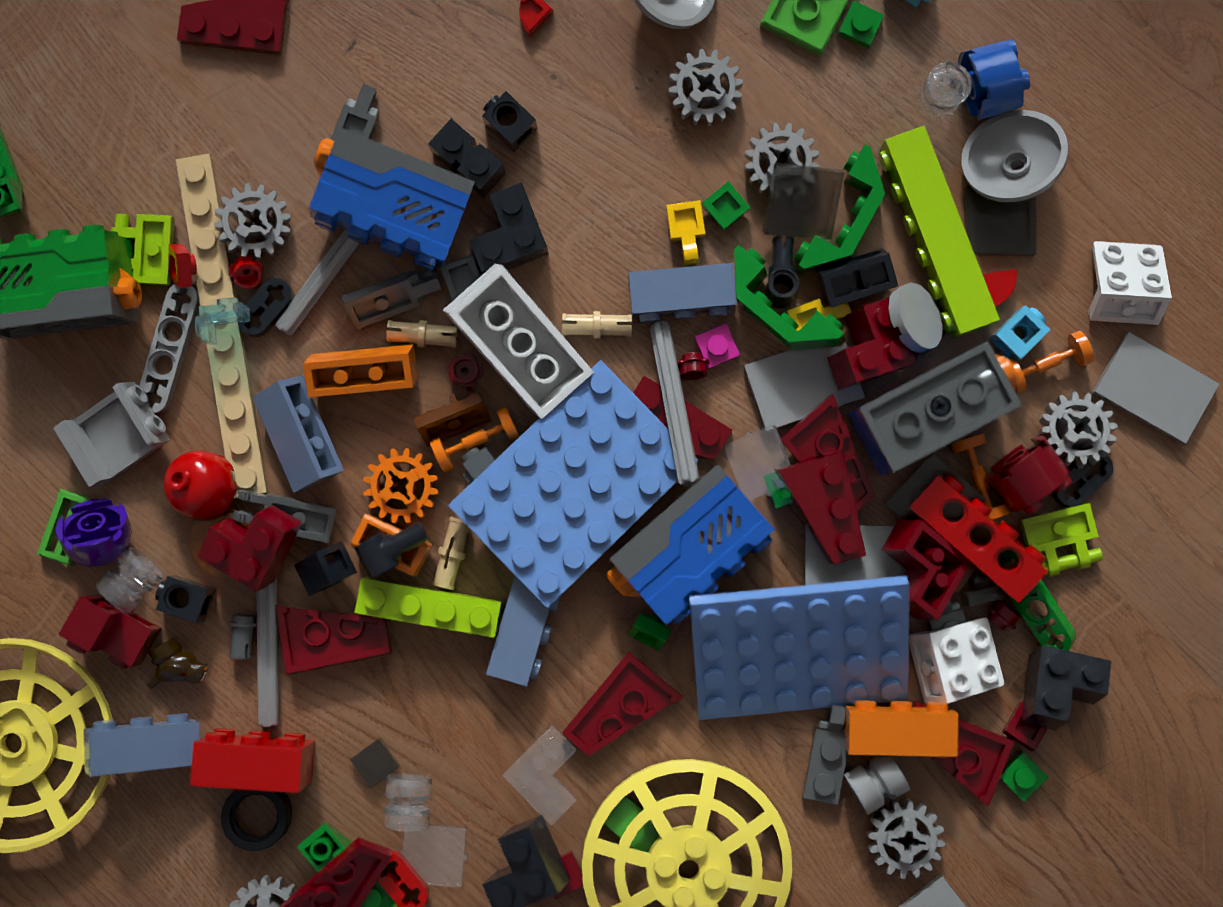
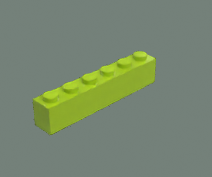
M925 125L885 139L880 147L881 152L878 153L879 162L884 172L889 171L893 182L890 185L892 196L897 204L901 203L906 215L903 216V224L907 234L914 236L918 246L915 249L916 258L920 267H926L930 278L928 289L932 298L940 303L943 311L940 315L944 330L947 333L951 332L953 339L993 325L1000 318Z

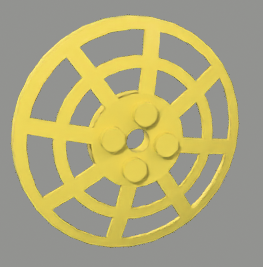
M0 639V649H24L22 669L0 670V681L20 680L17 700L0 703V830L5 817H25L45 809L55 828L30 838L0 839V853L31 850L44 846L67 834L82 822L95 807L110 775H101L88 800L78 812L69 819L67 818L59 800L73 787L82 771L83 765H85L84 729H86V725L79 708L95 697L100 706L103 720H113L109 704L100 686L87 669L61 650L29 639ZM39 652L50 655L66 664L87 685L71 696L58 682L44 674L37 673ZM35 683L49 689L60 698L62 703L48 713L32 703ZM68 715H71L76 729V748L58 744L55 724ZM10 733L18 735L21 739L22 745L17 753L11 752L6 746V738ZM54 758L73 762L65 780L54 790L45 775ZM31 781L41 800L27 805L8 806L13 786L23 785Z
M695 759L670 760L651 765L632 774L616 786L601 803L591 820L584 840L582 854V879L589 907H600L593 883L594 853L615 859V884L621 902L612 907H644L656 899L665 907H719L717 903L725 895L728 888L747 891V895L740 907H752L758 894L778 897L774 907H784L790 892L793 872L792 850L787 830L778 811L767 796L748 778L733 769L714 762ZM672 773H703L699 795H674L656 802L646 785V782L654 778ZM717 777L728 780L745 790L759 803L764 812L747 824L744 818L733 808L713 798ZM634 791L644 810L627 826L619 844L599 839L601 828L611 811L626 795ZM679 806H697L693 825H682L674 828L669 824L663 811ZM711 810L730 820L738 828V831L721 842L715 834L707 830ZM651 820L660 836L653 843L649 852L629 848L637 832L646 822ZM770 825H773L777 833L782 851L783 874L781 882L762 879V856L755 836ZM746 843L752 861L751 877L732 873L729 854ZM686 860H692L698 864V872L692 878H684L679 874V867ZM626 862L646 868L649 887L633 896H630L626 884Z

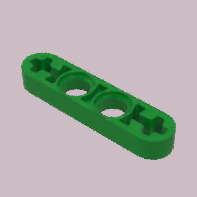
M1007 549L1004 553L1000 552L997 557L1001 565H1004L1006 562L1009 563L1014 559L1015 562L1009 565L1012 566L1018 560V554L1010 549ZM1042 580L1019 603L1008 594L1041 645L1066 651L1070 650L1076 640L1075 630ZM1039 600L1043 602L1047 607V614L1044 616L1034 614L1030 609V601ZM1051 618L1055 620L1052 623V625L1048 623L1046 627L1042 626L1045 625ZM1053 633L1056 635L1063 634L1065 637L1063 642L1060 640L1053 641L1051 638Z

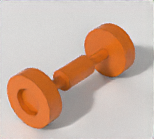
M1082 331L1069 334L1068 345L1070 350L1060 354L1053 352L1034 360L1033 365L1022 370L1014 359H1010L1018 374L1015 393L1019 394L1027 390L1024 376L1035 371L1038 374L1061 365L1062 360L1071 356L1082 367L1093 363L1094 353L1086 335Z
M506 406L497 410L502 424L487 431L483 428L461 438V443L448 449L445 448L440 437L430 441L434 455L444 473L454 469L449 455L464 448L467 451L488 442V437L505 430L510 442L520 437Z
M984 433L950 443L953 454L967 450L973 467L969 470L976 492H981L983 502L992 510L988 516L995 519L1010 514L1005 503L992 506L987 491L990 485L985 477L983 465L979 466L974 447L987 443Z

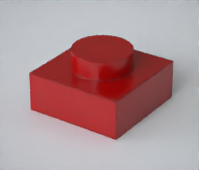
M183 244L168 245L171 279L178 288L192 286V275L197 273L194 254H190Z

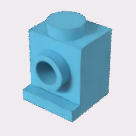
M1025 305L1019 308L988 339L1009 360L1014 359L1018 361L1050 329L1045 325V317L1033 307L1029 309ZM1016 327L1024 331L1022 339L1014 333Z

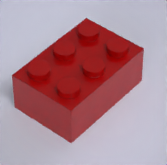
M216 728L214 732L205 733V737L193 742L190 786L299 793L312 783L315 740H305L306 734L284 733V737L273 738L270 737L271 732L254 730L249 731V735H235V729Z

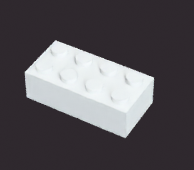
M494 264L443 309L444 313L533 414L541 419L594 373L502 265Z

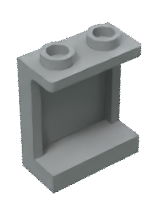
M135 382L116 384L113 386V393L79 417L72 420H63L53 427L88 487L108 484L170 441L165 433L166 427L163 421L153 413L147 403L146 393Z

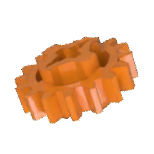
M393 448L390 451V458L383 454L377 455L380 461L379 466L368 465V468L374 473L372 477H363L364 482L371 484V489H367L363 494L364 496H373L374 500L368 506L370 509L380 507L381 510L378 517L384 519L390 513L392 514V523H398L400 516H404L406 523H412L413 513L423 518L425 513L422 508L424 506L432 508L435 506L429 498L431 495H438L440 493L439 490L432 488V483L440 479L439 476L429 474V471L434 467L433 463L422 464L423 454L418 453L413 459L411 458V449L405 448L403 455L399 456L397 449ZM402 462L410 463L416 468L403 472L395 464ZM384 473L386 476L385 488L379 491V481ZM395 476L402 480H409V483L405 486L408 495H405L403 492L394 491L398 486ZM424 479V492L422 497L419 498L416 494L418 483ZM399 499L408 508L395 509L389 506L388 503Z

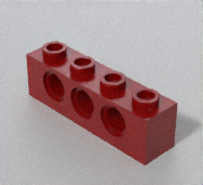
M938 472L910 503L909 508L1019 603L1048 573L1047 566L1043 564L1047 558L1031 544L1026 549L1016 540L1019 534L1005 521L998 524L988 515L992 510L980 499L975 497L971 501L961 492L965 487L949 473L946 477H943ZM949 502H958L963 506L964 513L958 519H949L943 513L944 506ZM979 525L986 526L991 531L989 540L984 543H977L972 540L970 532L974 527ZM1007 549L1013 550L1018 554L1017 562L1009 567L1001 565L997 560L999 553Z

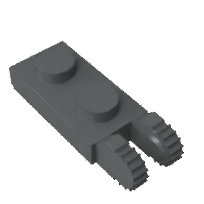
M239 490L237 498L242 499V501L264 504V509L273 505L301 521L302 525L296 535L297 537L326 543L330 542L337 507L271 493L265 495L248 490ZM243 510L234 511L233 520L250 524L254 517L253 513Z

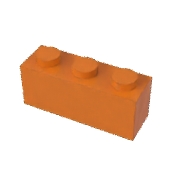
M414 344L310 354L303 363L308 398L413 388L418 379Z
M858 700L855 701V706H846L845 749L849 755L958 757V713L952 708H948V704L941 702H927L926 708L912 707V702L892 701L890 707H876L875 701Z

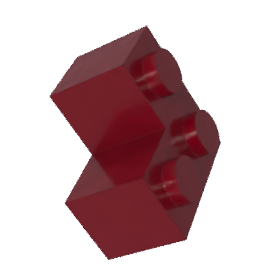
M890 298L864 305L845 315L855 346L843 349L827 357L838 391L899 371L916 363L913 351L905 346L898 337L902 335L899 327L894 328L890 321L888 309Z
M273 505L254 514L248 528L231 518H227L209 528L197 558L257 593L275 582L302 522Z
M898 520L881 549L906 569L903 576H906L909 582V615L916 619L939 620L971 561L922 520Z
M103 594L79 596L58 635L68 640L66 645L76 652L85 654L87 651L101 650L110 655L108 660L111 663L127 669L128 666L134 667L142 664L162 628Z

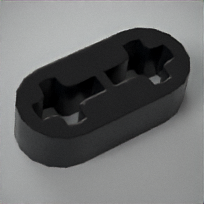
M280 278L267 280L239 312L237 321L240 329L252 337L264 336L269 332L294 298L295 294L290 284ZM284 287L282 294L285 296L282 302L274 300L268 307L267 304L273 298V295L270 293L271 289L276 288L279 290ZM265 309L259 318L262 325L259 328L252 326L249 329L248 326L251 322L247 319L251 313L257 316Z
M1100 456L1102 465L1099 470L1102 474H1092L1088 478L1084 476L1092 468L1088 460L1082 469H1078L1076 463L1069 468V477L1072 479L1070 485L1075 484L1077 481L1081 483L1073 491L1076 497L1064 498L1062 494L1066 490L1063 489L1057 493L1052 491L1054 500L1066 507L1077 506L1083 503L1111 477L1113 462L1110 457L1106 456L1104 458Z

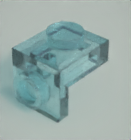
M237 298L217 299V305L199 306L200 316L195 317V330L197 336L201 337L202 342L208 345H217L216 324L250 321L249 307L243 303H238Z

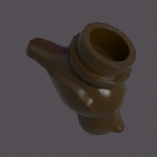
M174 638L167 640L148 652L152 658L151 663L157 666L154 677L147 684L149 689L154 688L160 682L186 681L189 683H199L207 675L206 669L208 664L198 662L191 652L182 651L181 645H177Z

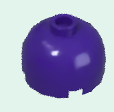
M92 499L79 503L71 508L73 514L65 520L61 516L57 522L55 531L63 551L79 565L95 567L112 563L123 555L130 543L132 530L126 510L120 503L119 506L113 505L110 499Z

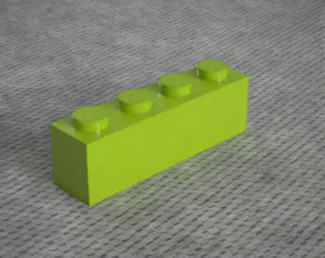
M364 577L360 581L355 613L495 638L498 635L504 601L376 578L370 580L369 577Z

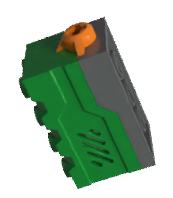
M103 225L83 226L82 232L75 235H70V230L56 229L48 231V236H45L44 239L36 240V235L34 234L15 235L14 241L3 244L2 239H0V338L8 340L139 323L138 307L142 302V291L138 281L133 278L131 241L119 236L116 231L104 229Z

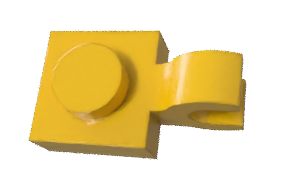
M701 200L666 205L671 242L681 240L684 265L698 264L699 257L696 238L705 237Z
M817 299L786 312L799 325L796 329L799 331L817 311L824 317L831 314L836 319H839L851 313L848 303L832 308L830 306L823 308L821 300Z

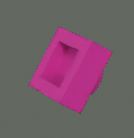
M727 323L694 337L702 358L710 361V364H707V370L740 356Z

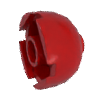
M205 450L189 451L172 461L163 479V491L167 502L178 514L193 520L208 521L207 519L213 516L219 517L231 505L236 492V482L232 481L231 471H234L232 464L224 456Z

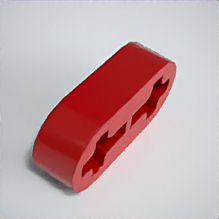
M390 850L392 857L389 863L393 860L398 863L395 871L400 879L398 880L392 872L387 874L382 872L377 881L399 907H423L429 897V888L426 882L399 851ZM403 882L411 890H414L416 887L420 890L418 895L419 902H416L414 899L409 902L405 900L404 897L407 894V890L402 885Z

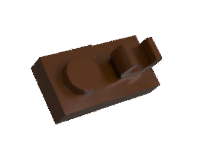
M472 387L467 388L469 394L467 398L457 401L453 393L449 397L450 405L431 409L425 414L414 418L416 427L427 447L431 446L430 441L438 437L443 441L491 421L480 394H476Z

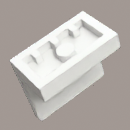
M1094 242L1092 252L1098 288L1089 307L1090 321L1159 325L1172 299L1162 246Z
M986 617L938 631L917 632L909 635V646L924 703L941 702L948 704L1004 685L989 621Z

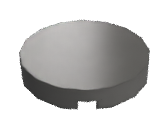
M913 282L898 287L890 295L888 309L893 327H899L902 333L901 336H898L901 342L910 350L919 353L938 346L942 338L943 327L941 315L929 292L921 285Z

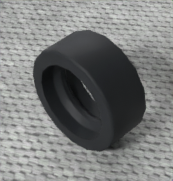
M236 789L227 797L221 810V825L225 836L234 846L246 851H261L272 847L287 833L292 821V806L285 792ZM251 795H262L269 798L277 810V822L274 828L263 836H251L245 833L239 827L236 819L239 804Z

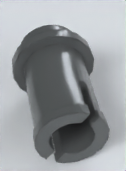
M234 614L232 621H229V626H232L229 657L245 659L246 657L250 659L252 658L253 627H257V622H254V615Z

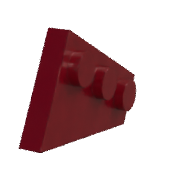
M207 0L182 5L177 40L181 44L282 55L289 0Z
M643 376L633 393L668 428L661 386ZM685 401L695 456L715 460L731 434L732 429Z
M830 394L782 436L779 441L799 463L836 453H844L855 506L858 512L875 497V493L860 457H858L846 423H844L837 407L838 404L834 394Z
M836 453L774 469L778 478L784 482L790 492V498L794 505L800 509L806 519L810 532L830 564H838L867 556L844 453Z
M275 605L285 669L288 675L392 654L387 620L385 618Z
M628 651L562 731V734L585 754L590 756L625 734L631 728L644 720L646 721L658 711L681 699L683 695Z
M914 700L912 703V707L926 708L925 704ZM958 718V757H929L989 807L1015 741Z
M358 837L279 907H361L391 859L390 849Z

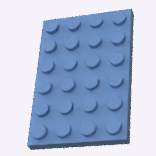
M602 360L591 368L594 373L543 419L539 418L448 505L546 608L678 481L669 429Z
M906 576L690 597L699 720L830 708L834 704L851 706L855 705V701L869 700L876 703L908 700L909 582Z

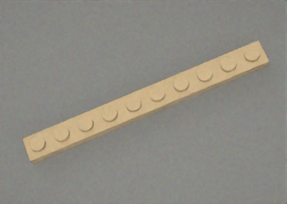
M209 153L176 159L191 254L195 256L197 265L195 279L225 458L232 464L234 471H231L232 481L236 482V492L233 499H237L239 490H248L262 494L269 493L255 404L252 398L253 392L243 332L237 321L239 309L233 278L229 276L231 261L228 243H220L219 236L224 231H217L214 226L215 222L222 219L215 216V209L221 208L213 156Z

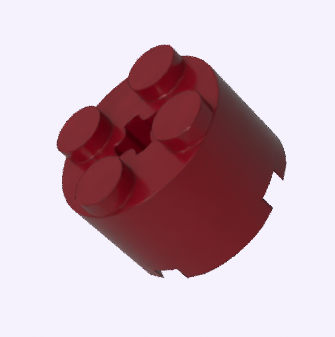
M1045 436L1032 438L1031 441L1034 445L1027 449L1022 444L1015 447L993 464L991 469L994 474L986 473L985 475L1011 512H1018L1023 509L1026 514H1030L1044 504L1043 498L1052 491L1054 493L1060 492L1072 483V479L1069 477V469Z

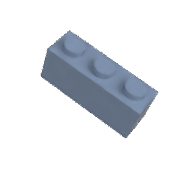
M733 263L629 272L628 275L632 318H639L640 323L660 321V316L674 315V320L695 318V313L709 312V317L730 315L729 310H733L737 306Z
M303 375L277 381L252 397L293 493L318 486L344 471L312 397L308 398Z
M516 576L514 577L486 675L523 686L529 684L530 678L537 680L542 660L536 658L540 645L547 646L552 629L551 625L546 624L550 611H557L561 595L546 608Z
M184 713L167 715V721L153 722V717L131 718L129 725L116 726L115 720L93 722V728L84 729L85 772L91 777L191 766L193 742L200 739L199 722L189 719V714Z

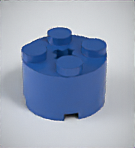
M1013 39L961 52L958 57V73H965V83L960 84L962 97L971 116H978L977 120L1020 109L1024 104V90L1030 88V79L1025 68L1020 69L1017 59L1018 50Z

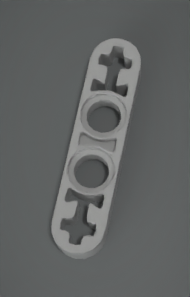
M174 284L169 288L164 300L139 384L146 395H148V393L154 394L157 388L156 383L150 382L152 377L161 381H168L167 387L160 384L158 387L157 395L162 397L161 403H154L153 408H151V402L147 401L154 414H161L167 411L174 397L200 309L198 291L193 286L178 288ZM185 290H187V295L192 298L190 304L184 303L182 306L181 314L187 316L186 321L177 316H170L171 311L179 313L181 303L176 301L177 295H183ZM171 323H179L183 329L181 338L174 342L168 341L165 336L167 326ZM162 356H169L172 359L173 368L168 374L160 375L155 368L156 361Z

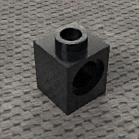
M507 91L500 97L498 95L492 97L483 108L485 112L482 115L484 124L513 152L537 129L536 119ZM505 113H512L517 117L515 123L510 126H503L498 120Z
M342 541L316 551L294 565L308 596L330 588L357 573Z
M177 575L167 576L166 581L162 580L155 594V600L158 601L156 610L194 623L205 621L216 588ZM181 588L189 593L190 600L186 607H181L176 601V594Z

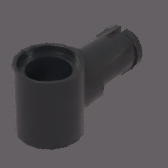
M782 236L772 238V266L768 268V282L764 294L773 303L772 307L778 309L786 308L792 304L799 287L796 268L793 266L794 238L790 236L785 237L784 247L782 246ZM778 283L785 284L790 289V292L786 294L778 293L773 285Z
M419 521L392 536L389 533L385 536L383 533L377 534L355 546L354 550L370 580L398 566V561L403 559L402 554L428 541L429 538Z

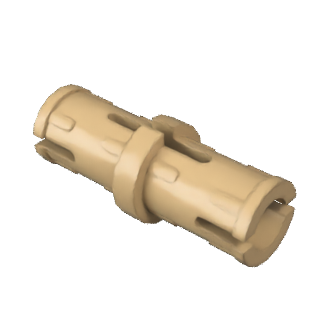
M594 311V315L562 313L563 336L593 335V339H600V335L631 337L632 314L601 315V311Z
M388 320L387 342L414 343L420 348H425L426 345L457 348L458 341L456 338H458L459 332L457 326L430 325L424 320H420L419 323Z
M450 517L443 547L438 549V554L441 555L432 585L454 590L460 562L465 560L466 556L463 550L469 528L461 519Z

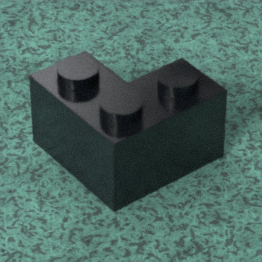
M522 182L490 194L489 196L501 228L469 240L482 274L494 264L502 265L506 270H510L548 255L547 245Z
M1041 645L1029 655L1021 723L1056 731L1069 722L1072 700L1094 705L1106 697L1109 691L1111 661Z
M542 815L512 826L497 839L509 866L496 871L482 886L492 907H525L558 894L567 885L571 878Z

